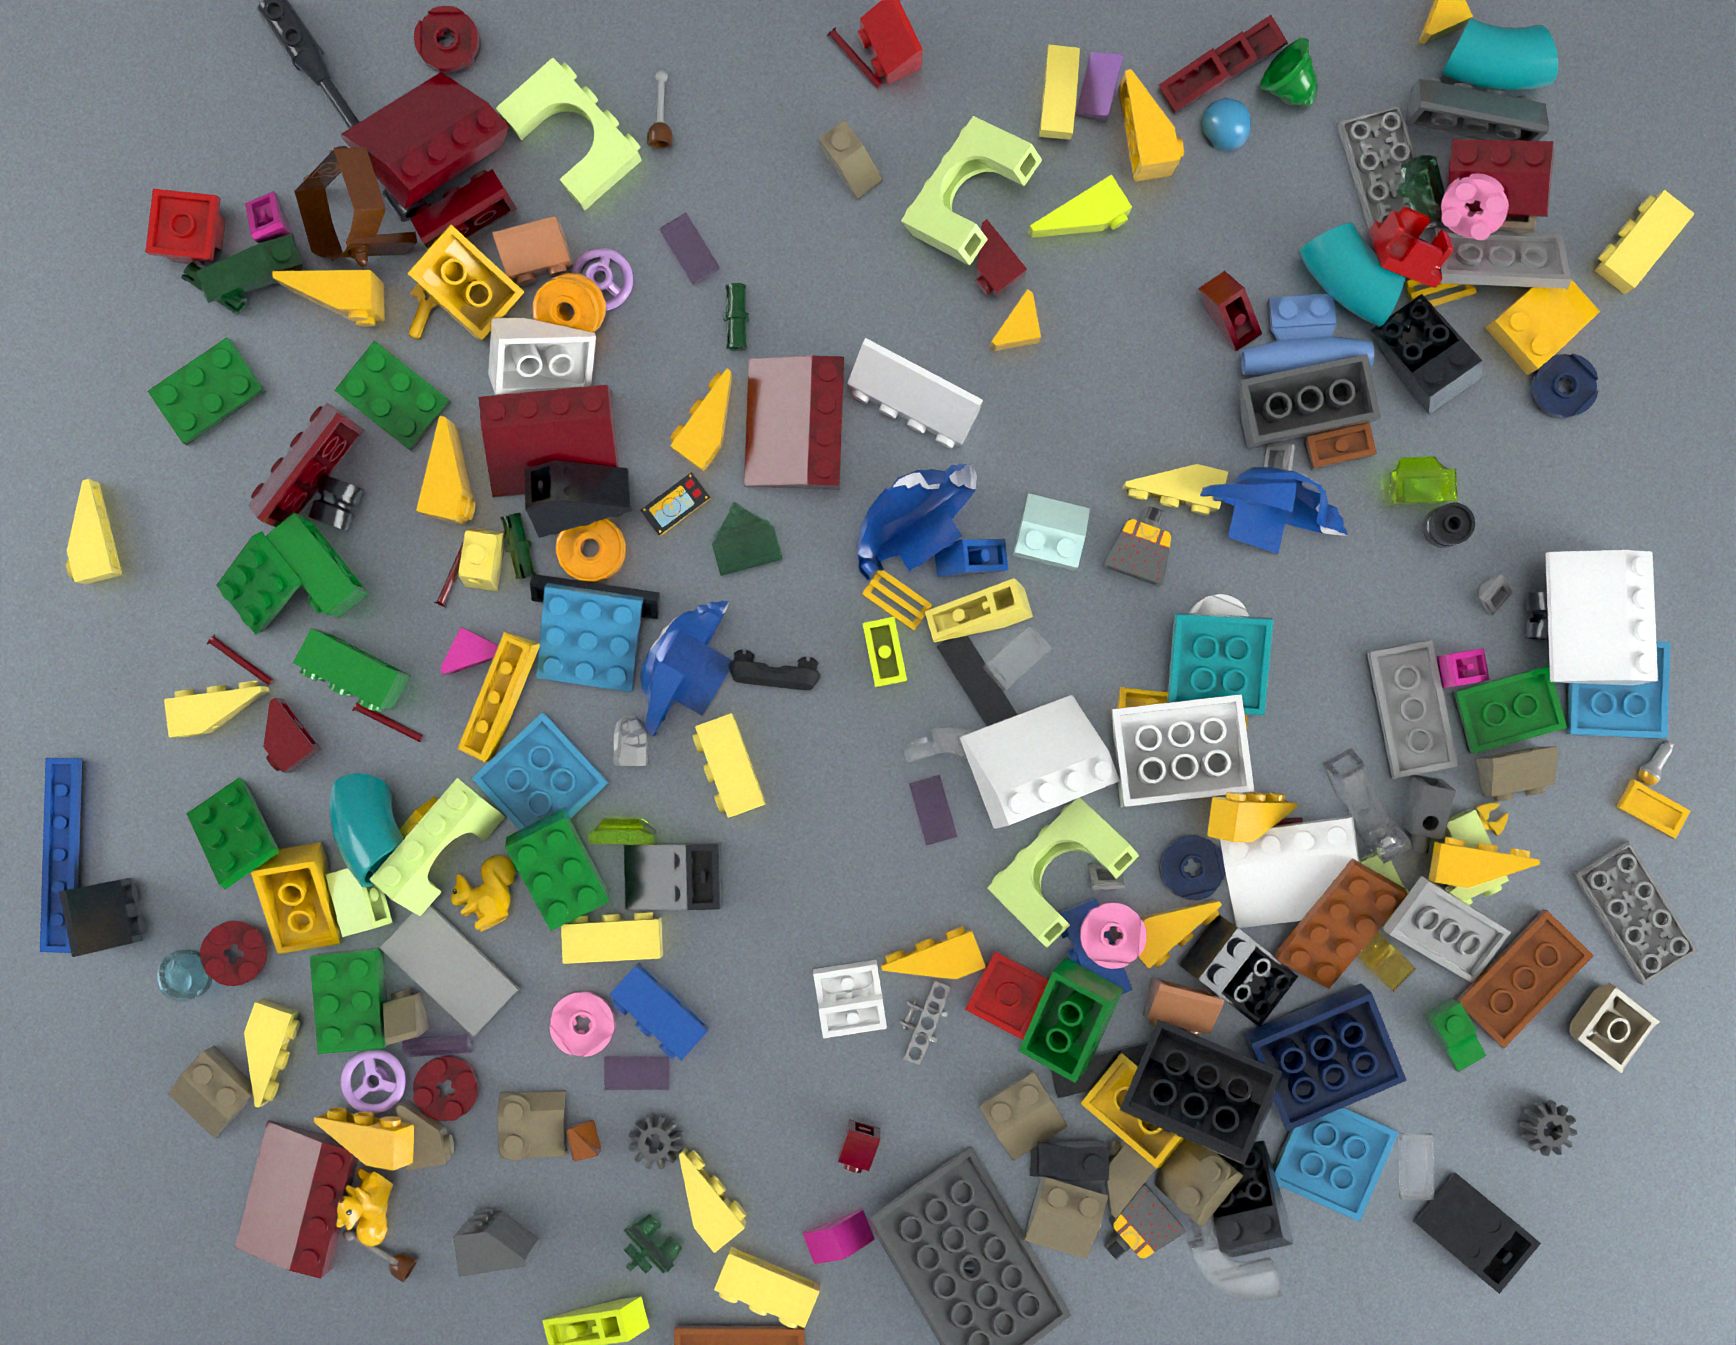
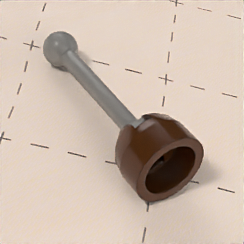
M660 70L655 75V79L658 82L657 123H654L647 132V145L653 148L664 149L672 146L673 135L671 128L663 122L664 86L668 75L665 71Z
M346 1229L343 1233L346 1241H354L388 1261L391 1275L401 1282L407 1280L417 1263V1259L407 1253H398L391 1256L376 1246H365L358 1240L354 1229Z

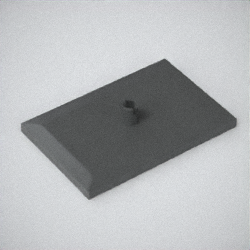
M972 1147L963 1150L866 1219L940 1345H1034L1071 1316L1027 1241H1024V1234Z

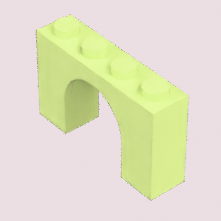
M552 58L499 104L496 110L521 140L549 116L559 112L580 114L593 125L594 141L590 151L579 163L559 179L565 190L585 211L642 161L638 152L641 147L629 133L623 136L616 128L619 122L607 109L602 112L595 103L598 99L587 86H584L582 89L574 81L577 76L565 62L560 65Z
M973 116L969 123L961 130L958 139L949 152L943 156L940 165L931 178L925 182L922 191L913 204L907 208L901 222L914 237L970 265L988 239L976 223L952 211L953 198L958 188L970 177L983 172L998 173L1025 186L1042 159L1031 143Z
M457 778L369 880L391 900L421 916L442 892L428 880L430 867L438 854L452 840L465 833H473L485 842L504 820L505 816Z
M1080 797L1065 805L1061 814L1050 825L1045 826L1039 832L1038 837L1028 847L1022 849L1005 870L999 872L993 878L992 884L988 887L990 892L1046 948L1070 926L1045 900L1041 889L1043 873L1055 857L1069 851L1085 852L1093 856L1116 879L1139 857L1133 847Z
M1468 808L1449 817L1445 831L1446 837L1465 840L1464 847L1477 849L1478 843L1492 845L1476 810ZM1379 849L1359 858L1360 863L1404 887L1386 850ZM1506 875L1469 888L1448 885L1445 890L1470 905L1473 903L1471 898L1481 893L1484 896L1497 893L1502 890L1501 884L1508 882L1509 879Z

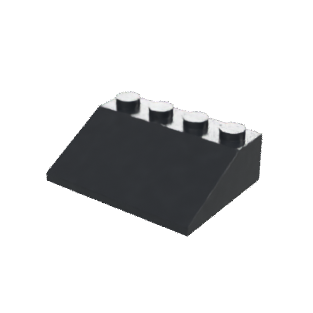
M1158 1020L1119 1110L1245 1165L1281 1084L1282 1071Z

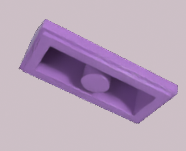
M1091 52L1076 115L1107 122L1124 55Z

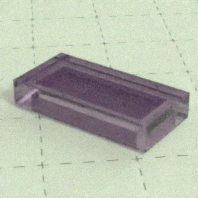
M686 212L659 228L660 233L692 285L720 269Z
M940 775L909 783L926 845L957 837Z
M468 1035L411 1038L402 1041V1051L409 1057L471 1054L473 1052V1040Z
M669 1056L604 1057V1090L670 1089Z

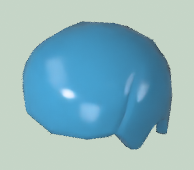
M1225 97L1212 102L1204 111L1202 118L1203 133L1210 139L1214 148L1232 151L1243 146L1250 137L1251 116L1242 102Z

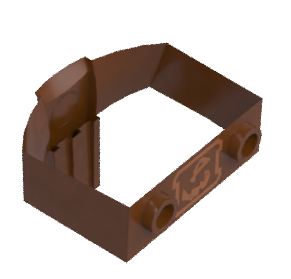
M338 146L329 150V155L310 175L303 178L301 185L294 191L311 252L320 257H331L332 261L339 257L352 258L361 267L367 265L368 256L406 254L418 243L416 231L377 235L386 208L367 148ZM340 173L343 175L354 207L353 221L346 240L347 248L344 252L333 226L325 190Z

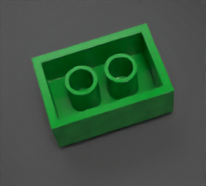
M293 513L266 535L268 540L302 581L298 588L303 587L309 593L310 597L307 600L317 613L323 612L327 616L331 615L340 618L370 594L311 519Z
M314 628L310 629L293 661L294 664L301 667L300 674L314 681L330 682L329 689L343 696L353 697L355 695L359 697L357 703L372 711L382 712L383 709H394L411 677L406 672L331 633Z
M564 808L506 837L505 848L550 931L609 902V891Z
M380 947L324 952L310 956L318 1055L383 1049L388 1046L384 1037L383 1003L387 1002L384 954Z
M1065 958L1053 970L1018 1051L1076 1083L1089 1068L1124 989Z

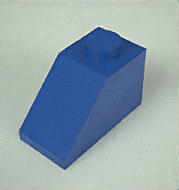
M1005 539L957 540L951 546L935 554L937 577L1009 571Z

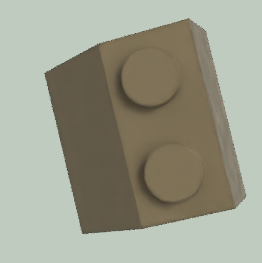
M1537 746L1475 758L1482 796L1493 797L1494 802L1513 799L1514 792L1524 790L1526 796L1544 793L1545 786L1555 785L1558 759L1557 746Z
M215 1046L204 1050L179 1076L168 1093L173 1100L214 1138L253 1099L251 1080Z
M1031 1071L979 1104V1109L1013 1161L1038 1146V1142H1044L1068 1127L1034 1071Z
M1040 1177L1024 1241L1087 1259L1102 1223L1108 1195L1051 1178Z

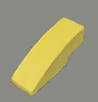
M1048 44L1039 137L1071 140L1079 71L1080 48Z

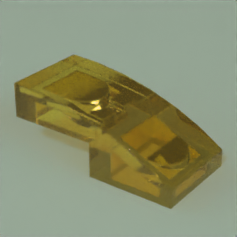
M1379 931L1357 955L1361 962L1393 992L1416 970L1401 952L1391 945Z

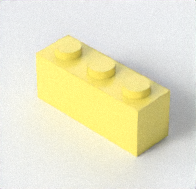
M1663 190L1655 197L1650 194L1638 207L1637 210L1641 213L1636 220H1628L1620 229L1618 235L1621 238L1615 246L1610 243L1598 257L1601 263L1594 271L1623 294L1633 290L1694 215L1690 209L1666 190Z
M730 713L695 726L697 733L693 734L692 737L698 753L704 751L708 764L703 765L709 783L715 782L719 794L714 795L720 814L726 812L727 817L730 818L765 805L766 802L734 714Z
M636 912L633 919H621L620 913L601 915L602 920L589 921V915H582L561 926L563 964L659 959L663 956L661 917H653V912Z
M731 1247L714 1290L719 1292V1297L728 1302L736 1303L739 1300L748 1304L749 1309L757 1314L766 1316L767 1313L779 1317V1322L788 1327L797 1328V1325L805 1328L820 1292V1283Z

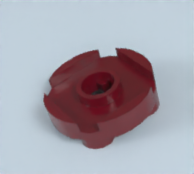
M454 6L435 7L428 11V15L422 21L419 20L414 30L415 48L428 67L440 72L449 73L459 71L473 64L480 44L479 32L470 17L459 8ZM445 32H450L455 41L450 46L444 47L443 43L438 42L439 38H443Z
M228 921L214 927L204 938L200 948V961L206 974L217 983L226 986H239L253 980L263 969L267 958V947L261 933L250 924L241 921ZM231 944H237L238 950L244 952L242 958L236 959V963H229V957L224 956V950L230 949Z
M444 1055L430 1060L420 1068L414 1079V1103L425 1115L434 1120H457L472 1109L479 1096L480 1086L474 1073V1068L468 1061L455 1055ZM446 1080L452 1081L451 1088L455 1089L454 1094L448 1093L446 1096H443L441 1089L438 1088V1084L445 1083Z

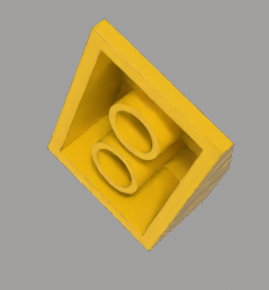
M1125 70L1118 93L1134 182L1172 176L1177 165H1179L1180 157L1184 156L1182 138L1176 137L1175 127L1133 70Z
M452 225L448 226L407 273L452 318L479 340H483L491 331L492 318H502L524 293L518 285Z
M371 270L273 271V278L290 292L355 322L357 326L370 327L375 326V321H385L384 282Z
M1571 279L1568 289L1530 287L1488 324L1485 329L1526 375H1529L1562 349L1600 311Z
M439 416L416 511L428 518L466 527L467 520H472L474 516L476 502L472 501L473 492L458 427L449 419Z
M322 842L279 849L280 852L251 872L277 954L341 944L342 940L337 923V915L325 875L331 873Z
M1121 1053L1081 1104L1155 1168H1161L1184 1138L1119 1110L1138 1067L1137 1064Z

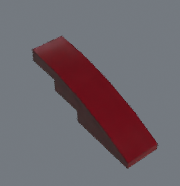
M1269 15L1246 32H1240L1215 50L1212 48L1159 84V87L1174 111L1178 112L1287 45L1288 41L1272 15Z

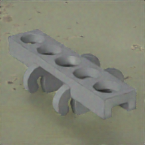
M934 980L923 1007L917 1005L918 1001L916 1000L913 1003L907 1002L910 1009L905 1021L900 1020L899 1023L904 1025L903 1029L908 1030L909 1027L914 1029L904 1055V1060L920 1066L929 1042H937L938 1038L932 1035L940 1015L947 1017L948 1013L943 1011V1007L951 986ZM936 987H943L945 989L942 999L934 997ZM930 1002H937L939 1004L938 1008L931 1006ZM916 1010H919L922 1013L916 1026L911 1024ZM925 1017L932 1018L934 1021L932 1028H923L921 1025L922 1019ZM917 1036L925 1039L924 1044L916 1042ZM913 1047H918L921 1050L918 1059H912L909 1056Z

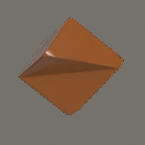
M587 1120L569 1126L566 1134L574 1162L598 1156L601 1152V1146L594 1120Z

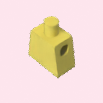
M473 527L465 531L459 566V578L465 587L498 592L506 541L505 531Z

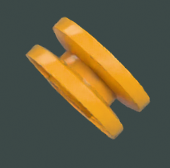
M567 272L549 280L537 291L533 301L534 320L592 333L601 327L606 315V302L601 289L593 280L579 273ZM565 302L573 307L574 315L569 314L565 310Z
M603 519L587 526H579L560 532L556 539V555L560 566L568 575L580 581L598 583L610 579L620 570L626 558V542L618 527L613 522ZM590 540H596L599 545V551L593 557H587L584 554V545Z

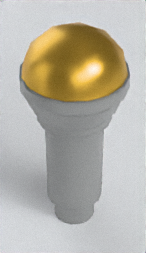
M1665 740L1651 761L1640 767L1638 776L1642 783L1652 786L1661 780L1662 767L1674 747L1671 741Z

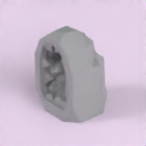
M623 715L616 723L614 730V766L648 765V732L645 730L644 723L634 715Z

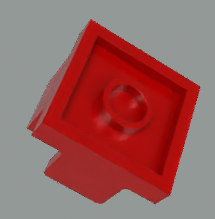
M153 188L145 252L149 255L166 257L176 263L189 264L194 262L197 265H204V261L213 262L214 250L222 251L226 221L219 215L221 198L217 195Z
M1405 206L1399 212L1392 211L1384 223L1375 220L1368 231L1381 267L1436 288L1443 279L1440 268L1454 249L1448 232L1440 230L1431 244L1419 238L1430 223V218L1428 215Z
M994 951L988 964L985 963L986 968L982 969L971 990L972 995L965 1010L1023 1040L1049 979L1013 958Z

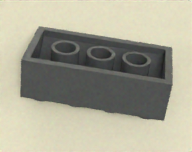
M1435 77L1419 79L1411 88L1405 120L1407 126L1479 140L1539 141L1549 130L1546 103L1536 102L1534 97L1526 95L1517 96V98L1505 96L1503 91L1488 89L1486 91L1474 90L1472 85L1466 83L1444 84L1441 79Z
M1367 354L1239 381L1241 421L1248 449L1364 423H1373L1381 417Z

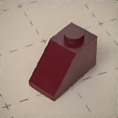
M986 219L981 225V231L988 240L977 256L975 275L978 278L975 282L985 295L991 293L996 299L1023 278L1027 268Z
M1223 271L1198 288L1208 313L1235 351H1238L1262 334L1245 287L1226 271Z
M274 698L269 702L263 745L268 753L266 759L276 771L281 770L283 773H291L320 751L321 747L283 698Z
M849 1119L838 1156V1162L843 1163L844 1169L854 1173H861L862 1169L870 1171L881 1139L880 1128Z

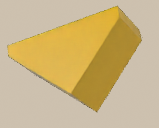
M1434 0L1418 43L1425 45L1464 28L1470 18H1473L1466 0Z
M1027 289L991 341L989 348L998 351L1039 343L1041 334L1033 292Z

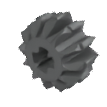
M1548 1100L1544 1106L1542 1102L1537 1101L1534 1105L1535 1112L1529 1109L1524 1110L1529 1119L1528 1121L1522 1120L1519 1123L1521 1127L1528 1129L1521 1134V1138L1525 1141H1530L1529 1149L1534 1152L1540 1149V1153L1543 1156H1549L1551 1151L1557 1155H1562V1144L1569 1148L1573 1147L1572 1142L1568 1140V1136H1576L1578 1133L1577 1130L1569 1126L1574 1124L1576 1119L1572 1115H1567L1568 1108L1566 1106L1560 1105L1557 1107L1556 1102L1553 1100ZM1550 1122L1553 1124V1128L1549 1127L1552 1131L1546 1134L1543 1130L1544 1128L1548 1129L1545 1125Z
M652 1113L646 1116L647 1124L638 1119L635 1122V1126L639 1131L631 1130L628 1135L631 1139L637 1141L628 1146L629 1151H640L634 1160L638 1163L644 1157L648 1160L645 1164L647 1169L652 1167L654 1160H656L659 1169L665 1167L664 1158L674 1163L677 1157L673 1151L681 1152L683 1148L682 1144L675 1142L683 1137V1132H672L677 1122L672 1120L668 1125L664 1124L666 1114L661 1113L658 1122H655ZM654 1134L660 1136L659 1141L661 1143L658 1148L652 1147V1141L648 1139V1136L650 1139H652Z

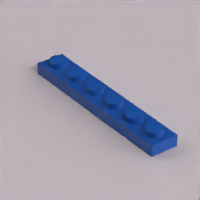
M45 758L40 952L71 953L59 891L78 888L82 758Z

